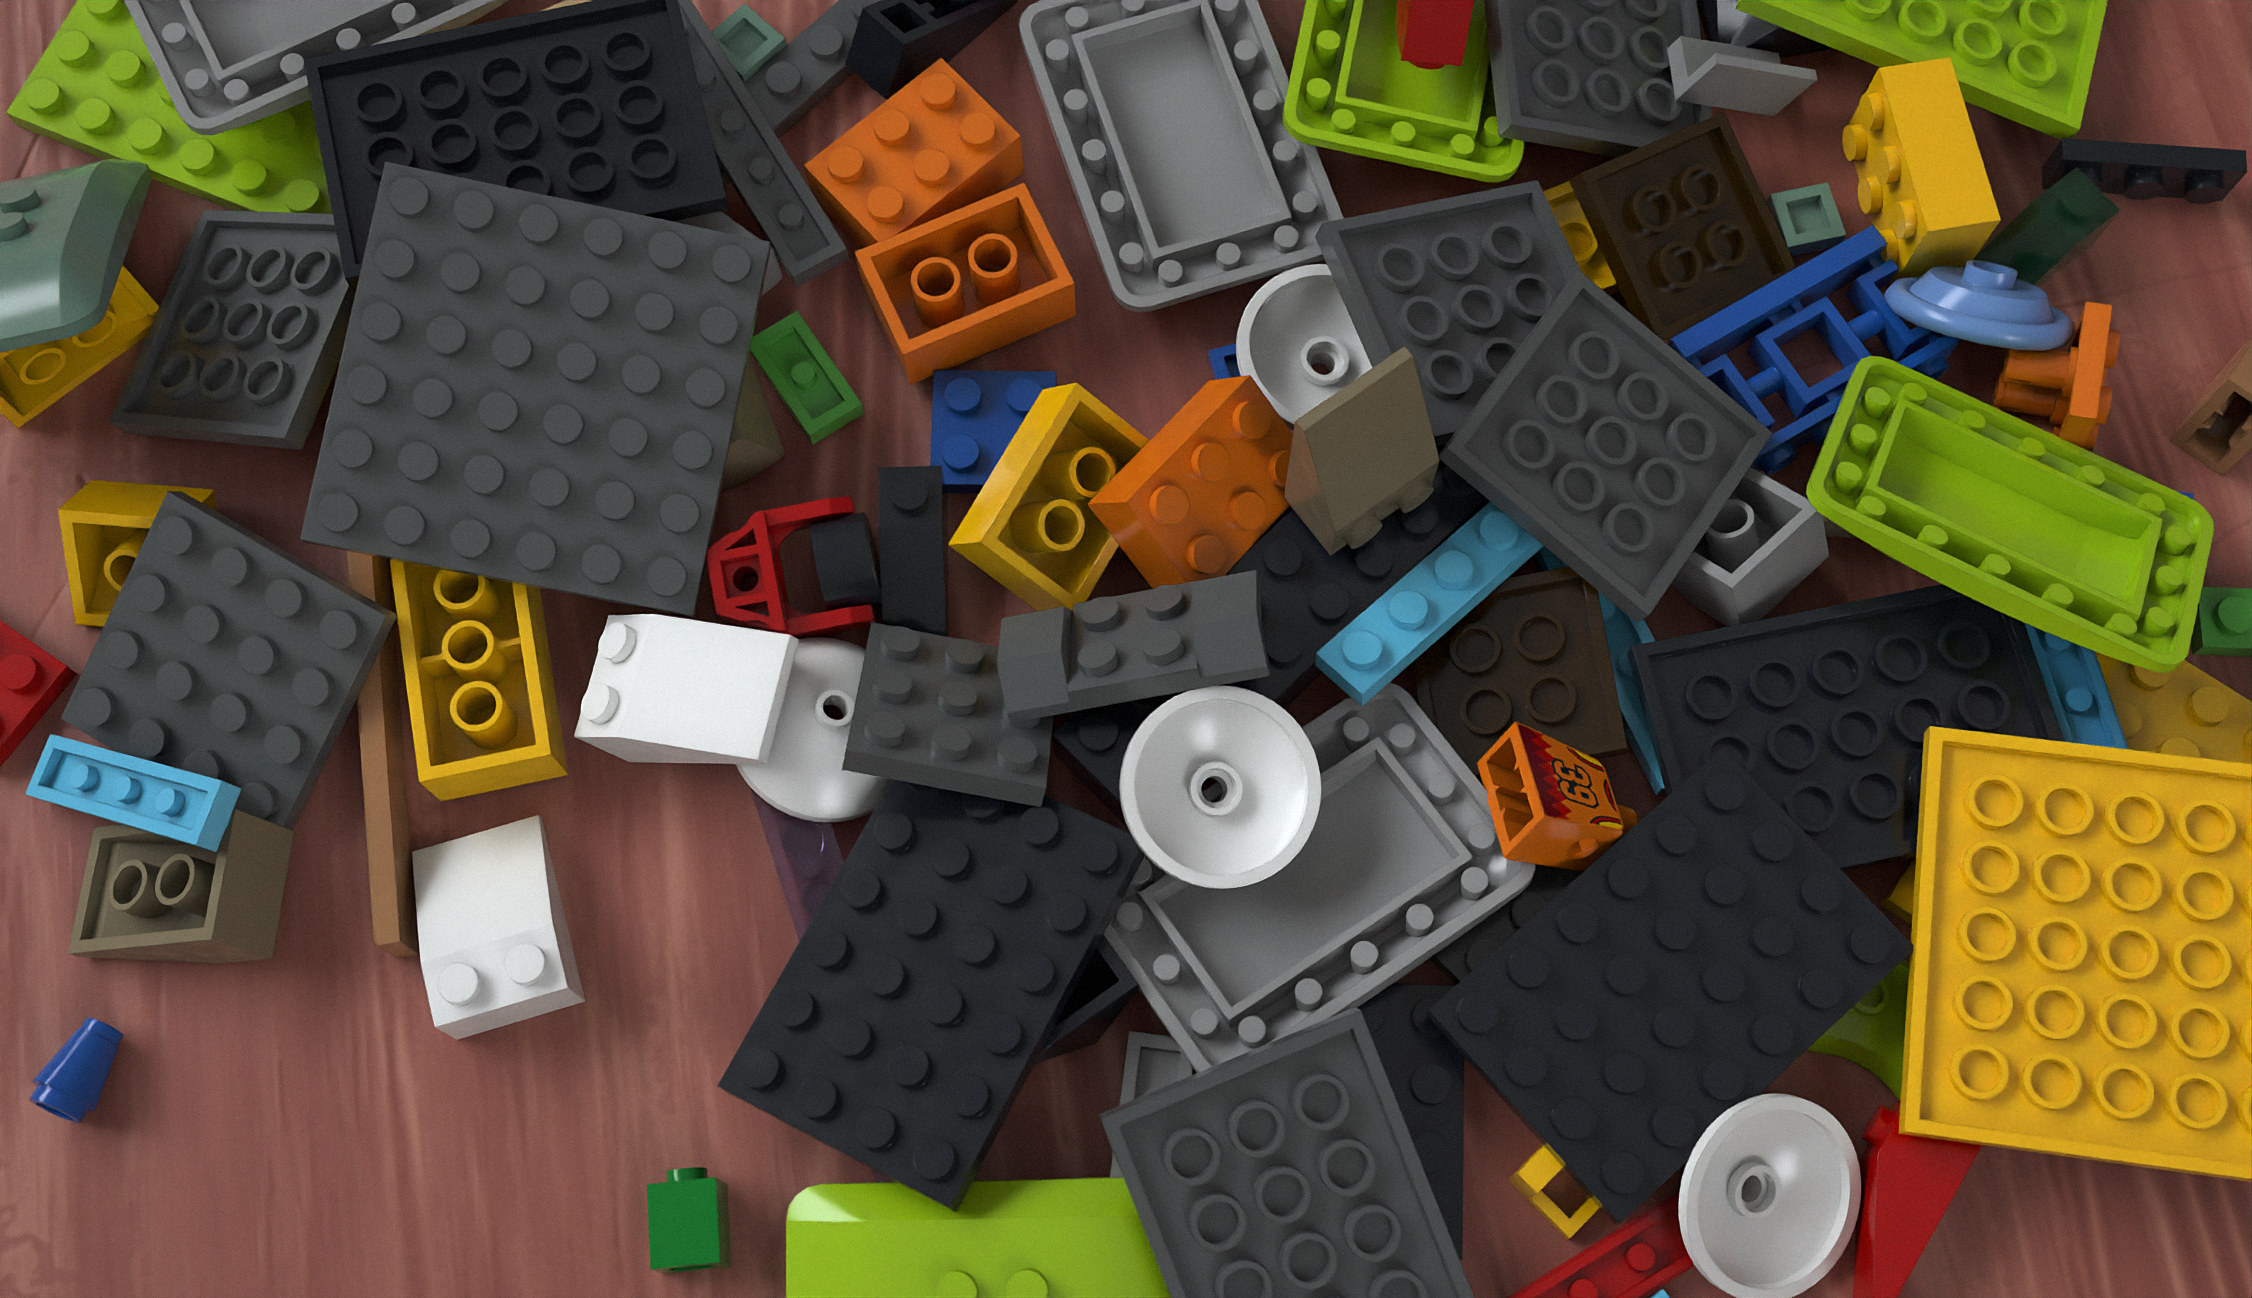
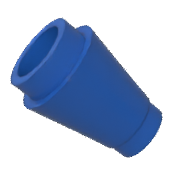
M86 1017L81 1027L73 1033L32 1080V1083L37 1087L29 1101L55 1116L79 1124L88 1110L96 1111L118 1050L117 1046L124 1035L104 1022Z

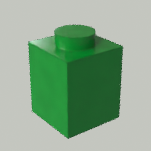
M691 1167L666 1171L667 1182L647 1184L651 1270L666 1274L731 1267L728 1192L725 1182L717 1177L708 1178V1168Z

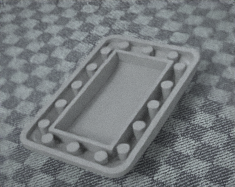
M508 0L124 1L179 116L190 130L201 135H215L310 100L303 59L464 27Z
M1040 0L1029 5L1022 13L1019 22L1021 42L1079 208L1110 290L1118 304L1127 310L1138 313L1151 312L1324 260L1315 235L1322 223L1344 218L1316 147L1293 138L1283 124V109L1289 79L1258 0Z
M1388 683L1363 706L1359 705L1349 696L1301 727L1308 737L1318 761L1321 776V801L1318 816L1308 840L1292 861L1281 870L1260 882L1231 889H1212L1191 885L1176 879L1156 866L1146 855L1138 868L1104 936L1140 986V992L1197 1073L1354 1007L1357 1008L1519 895L1531 883L1536 864L1511 861L1503 857L1487 801L1488 791L1411 695L1402 687ZM1217 782L1204 790L1202 794L1209 802L1216 803L1221 799L1223 789L1221 784Z

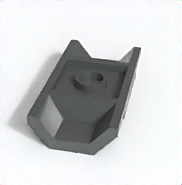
M1257 570L1200 581L1162 585L1150 590L1113 597H1099L1091 601L1073 604V611L1063 606L1002 618L997 665L1006 713L1010 723L1270 676V666L1261 619V597L1269 596L1266 578Z

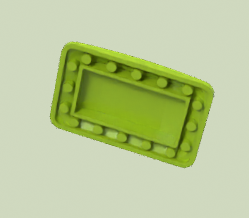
M1306 0L1283 109V124L1293 138L1309 145L1483 182H1502L1508 180L1516 173L1523 157L1525 141L1499 137L1484 0H1474L1462 66L1444 65V67L1436 70L1422 69L1414 66L1410 61H1401L1397 40V0Z
M1868 356L1858 362L1851 373L1807 483L1806 495L1808 500L1820 514L1906 567L2053 636L2157 673H2169L2181 665L2189 652L2214 534V521L2209 512L2200 503L1898 362L1881 356Z
M1123 1177L973 1180L956 1213L898 1182L822 1183L809 1186L798 1193L788 1208L786 1219V1298H1170Z

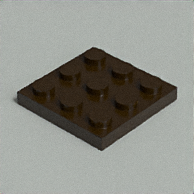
M1721 112L1598 165L1569 180L1630 313L1663 341L1686 331L1797 268L1725 112Z
M1569 566L1507 578L1412 662L1419 707L1478 780H1481L1477 762L1515 721L1595 759L1629 754L1599 592Z

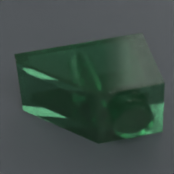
M2076 167L2033 200L1973 260L1987 261L2010 267L2018 272L2016 279L2039 287L2091 247L2120 212V209Z

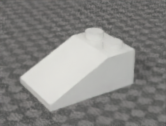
M658 614L608 615L604 632L599 640L598 654L588 689L582 699L581 713L574 737L628 762L767 764L799 639L788 634Z
M539 815L412 852L420 962L435 1028L458 1040L585 1002L542 818Z

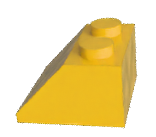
M91 480L58 509L75 624L104 627L167 491H182L217 511L215 489Z

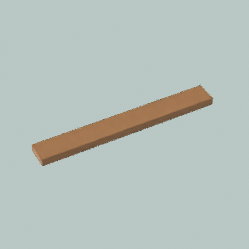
M347 551L349 587L393 612L389 559ZM393 624L357 697L374 944L393 957L400 958L418 955L419 950L395 628Z

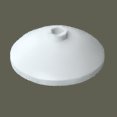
M1327 264L1300 266L1275 276L1255 293L1244 310L1236 337V358L1240 375H1250L1290 429L1294 430L1295 421L1372 369ZM1322 363L1328 367L1330 373L1321 375L1315 372L1311 365Z
M810 637L799 639L767 764H735L747 784L762 799L778 810L791 816L814 822L829 823L853 820L875 810L892 780L842 770L866 649L834 638ZM826 705L838 707L842 711L844 718L839 720L829 718L825 714L823 707Z
M1211 686L1189 690L1160 705L1141 723L1134 733L1125 752L1120 772L1119 785L1122 811L1130 833L1139 848L1156 866L1180 881L1203 888L1231 889L1260 882L1281 870L1292 861L1308 840L1314 828L1321 801V776L1314 749L1301 726L1285 709L1269 698L1251 690L1233 686ZM1207 778L1217 780L1222 786V797L1216 803L1209 802L1202 794V784Z
M1783 1093L1758 1095L1737 1103L1721 1114L1706 1129L1695 1145L1686 1164L1679 1192L1680 1231L1688 1255L1699 1272L1711 1284L1736 1298H1791L1806 1291L1822 1279L1845 1250L1858 1218L1861 1200V1174L1857 1154L1851 1139L1840 1122L1831 1113L1811 1101L1794 1095Z

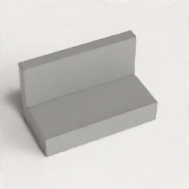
M1680 36L1667 48L1675 101L1775 116L1817 81L1816 70L1781 64L1780 56L1777 52Z

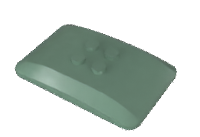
M107 159L0 182V352L78 335L91 329L103 319L152 181V174L147 164L131 160Z

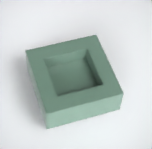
M745 3L712 31L713 36L743 83L787 46L785 38Z
M1828 182L1770 194L1766 203L1791 256L1833 248L1843 242L1846 232Z

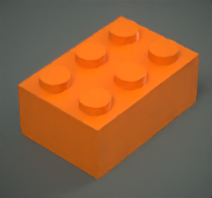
M942 57L804 165L809 188L821 208L860 249L997 194L1024 172L1021 135Z
M1025 183L1006 189L854 252L862 286L909 385L934 376V370L951 369L1076 316L1075 283Z
M1250 375L1209 380L1088 503V506L1152 589L1162 585H1176L1224 576L1290 506L1284 498L1293 434Z

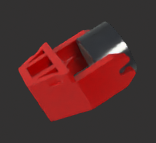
M851 496L826 498L766 511H757L750 516L745 525L735 532H729L707 549L706 560L716 614L729 624L749 629L788 634L797 639L859 630L871 626V622L877 623L875 610L872 607L882 605L880 568L867 515L865 512L856 513L855 504ZM810 528L817 575L827 609L826 612L816 614L798 611L790 606L779 550L784 540L795 531ZM758 576L757 585L750 591H744L745 582L751 577Z

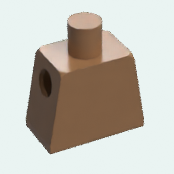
M2252 337L2221 369L2169 440L2221 476L2252 448ZM2236 395L2242 397L2248 406L2247 415L2241 419H2233L2224 414Z

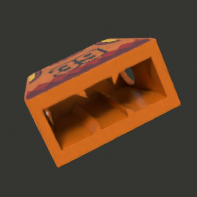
M1515 721L1477 762L1483 786L1488 791L1487 801L1505 859L1582 871L1592 865L1638 823L1637 814L1632 808L1616 803L1605 768L1597 759Z

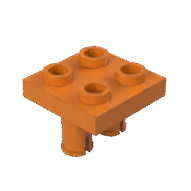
M2086 302L2066 351L2051 349L2045 351L2015 350L2008 348L2003 372H2000L1997 378L1992 406L2003 411L2049 417V424H2053L2052 434L2092 452L2096 443L2099 424L2105 425L2112 399V387L2104 386L2107 368L2112 369L2115 364L2120 342V331L2109 329L2113 305Z

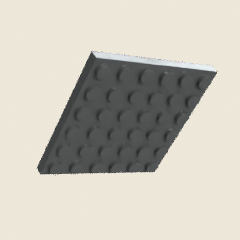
M385 162L300 540L305 543L695 618L707 561L706 552L710 547L771 251L770 242Z

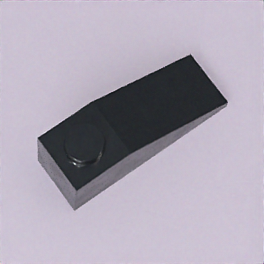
M880 0L862 8L845 64L887 100L941 57L948 63L1014 6L1018 0Z
M942 466L878 467V534L882 624L902 626L914 631L949 637L948 497Z

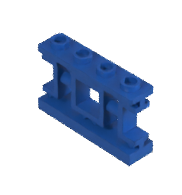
M1874 225L1671 338L1668 344L1769 430L1773 427L1775 420L1761 403V400L1775 392L1779 394L1796 419L1819 406L1818 409L1771 435L1750 466L1757 471L1763 470L1766 476H1770L1789 465L1798 456L1796 450L1807 443L1814 441L1818 447L1823 445L1851 373L1862 358L1871 356L1862 344L1865 340L1877 335L1896 361L1919 349L1898 363L1934 380L1943 375L1950 367L1946 360L1960 342L1957 338L1946 335L1942 336L1940 333L1920 326L1909 330L1903 320L1886 304L1880 289L1889 284L1898 267L1892 259L1885 262L1882 258L1881 253L1886 247L1887 242ZM1855 280L1847 293V297L1861 315L1847 323L1827 296ZM1814 327L1843 365L1844 369L1808 388L1779 346ZM1754 338L1747 352L1762 372L1745 381L1726 353Z

